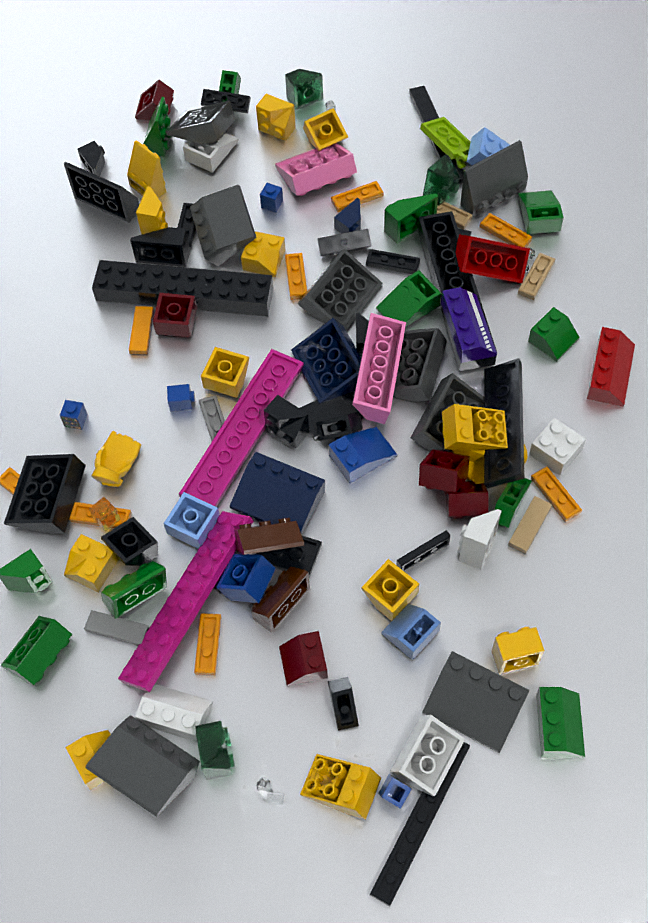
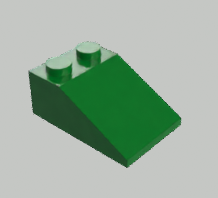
M430 194L407 198L389 204L385 208L384 232L397 244L418 230L419 217L437 214L438 195Z

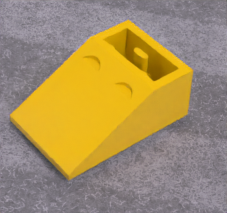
M137 140L134 141L127 172L129 185L142 196L147 186H149L156 196L160 198L166 193V183L160 164L161 159L158 154L151 152L145 144H141Z
M453 404L442 411L445 449L468 451L508 448L504 410Z
M316 754L300 795L345 814L366 820L381 777L370 767Z

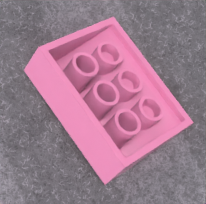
M337 143L320 151L315 148L275 163L277 170L289 189L297 196H303L308 191L321 189L326 184H334L339 179L349 178L352 174L357 173L353 153Z

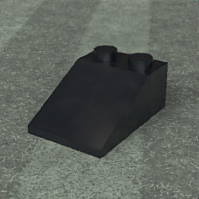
M168 227L131 237L130 242L137 263L187 267L190 247L186 229Z

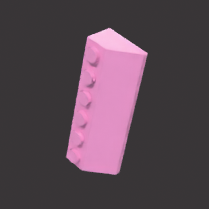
M371 313L352 405L365 419L385 424L391 411L406 322Z

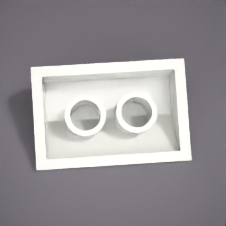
M497 509L471 518L468 525L464 524L457 553H460L459 561L480 570L482 569L496 537L501 510Z
M155 684L150 692H146L143 695L135 718L150 728L199 742L213 701Z
M432 715L420 716L390 773L409 786L435 796L465 738Z

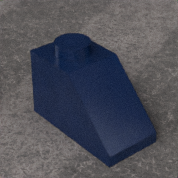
M356 198L334 217V229L341 234L361 230L359 198Z

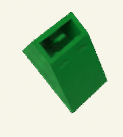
M165 97L160 99L150 119L143 143L151 152L158 154L160 157H165L166 151L170 148L169 140L173 137L166 134V131L170 128L171 118L168 116V104L165 103Z
M552 190L518 193L527 234L561 231L564 217L561 205Z
M418 270L405 278L376 309L382 316L406 322L405 327L440 306L441 292Z

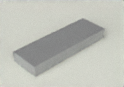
M216 395L199 400L211 441H213L225 422Z
M91 610L84 630L87 632L135 645L142 643L149 629L148 625L119 617L115 619L112 615Z

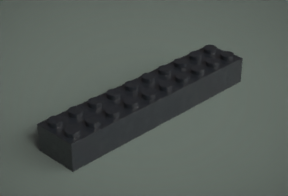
M453 211L419 217L418 233L433 284L441 292V300L442 291L459 287L476 294L491 335L473 275L460 272L455 252L459 230ZM440 300L441 311L459 371L495 365L497 356L464 363L460 362Z
M99 260L92 285L96 301L157 306L159 293L195 296L197 310L269 316L274 289L272 275Z

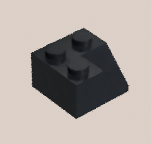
M277 395L264 409L266 431L271 436L280 438L287 446L291 445L297 448L309 434L308 413L281 396Z

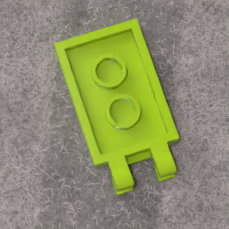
M445 117L421 124L420 130L449 158L456 159L459 168L466 167L464 162L467 161L471 142Z

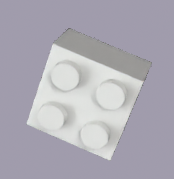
M554 418L532 442L529 455L561 476L583 450L586 438Z

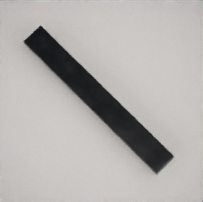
M425 86L409 89V94L422 123L438 119L439 116ZM430 139L450 186L463 183L464 171L457 166L456 159L449 158Z
M465 742L462 744L436 795L431 796L424 792L421 793L370 893V896L389 907L470 748L469 744Z

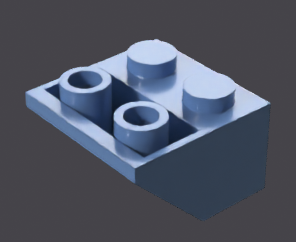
M408 604L381 634L413 660L440 631L441 622L427 610Z

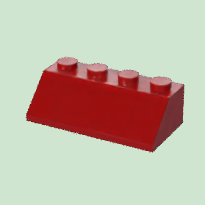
M459 234L455 252L460 272L523 283L530 248Z
M606 327L601 329L587 399L624 407L635 344L621 330Z

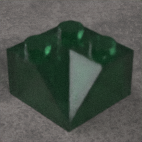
M297 69L285 74L287 100L294 104V110L323 100V75L321 73Z
M444 155L428 168L423 196L437 194V205L439 206L444 201H447L451 195L456 194L460 187L458 184L460 176L448 155Z
M221 721L195 726L201 769L206 780L232 775L231 768L235 767L233 754H229L228 746H232L228 728L223 727Z

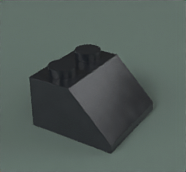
M134 517L101 537V540L125 565L141 566L158 556V541Z

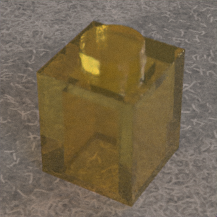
M102 497L89 508L92 518L105 532L120 520L117 509L105 497Z

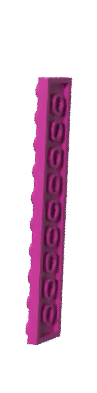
M274 349L270 350L179 492V497L185 492L215 507L218 506L266 428L264 409L277 395L285 398L301 372L304 362Z
M225 511L221 512L215 526L209 531L205 542L197 550V553L146 632L142 643L138 645L118 677L122 683L147 692L152 690L237 550L234 530L239 529V525L251 523L252 525L254 520L250 516Z

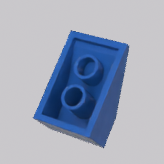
M377 427L344 435L328 445L330 458L349 484L397 457V453Z

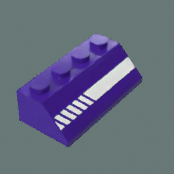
M461 287L442 291L441 305L460 362L464 363L497 356L477 295Z

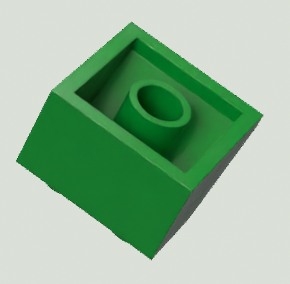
M553 307L531 328L528 342L557 362L580 337L568 316Z
M31 549L0 568V579L9 591L37 593L38 591L45 590L52 583L45 568Z

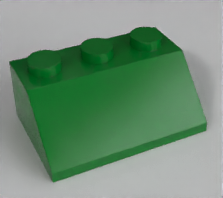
M152 561L141 565L132 574H126L117 583L106 586L101 592L102 601L113 617L117 619L166 589V568Z
M38 616L0 666L24 682L35 685V683H38L43 678L48 666L56 661L60 650L68 645L72 633L55 619Z
M539 687L536 700L541 758H585L579 693L563 687Z

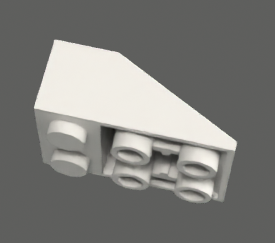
M224 133L223 137L213 145L187 141L183 146L185 161L213 173L239 141V138Z

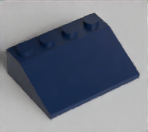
M335 318L329 320L291 349L295 359L304 362L301 370L319 404L355 391L362 357L344 326Z
M255 452L246 466L229 507L259 521L271 520V524L279 523L278 519L290 518V521H297L302 534L325 493V480Z

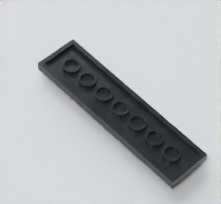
M518 358L484 369V408L505 411L508 444L506 449L485 450L484 485L487 489L525 479L522 363Z

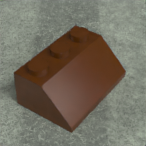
M290 518L278 519L279 523L271 524V520L259 522V526L251 527V523L239 525V529L234 530L237 553L243 555L304 546V541L297 521H290Z
M289 567L287 571H283L279 575L274 586L271 585L266 590L262 600L253 605L251 609L253 619L272 633L310 589L309 573L306 570Z

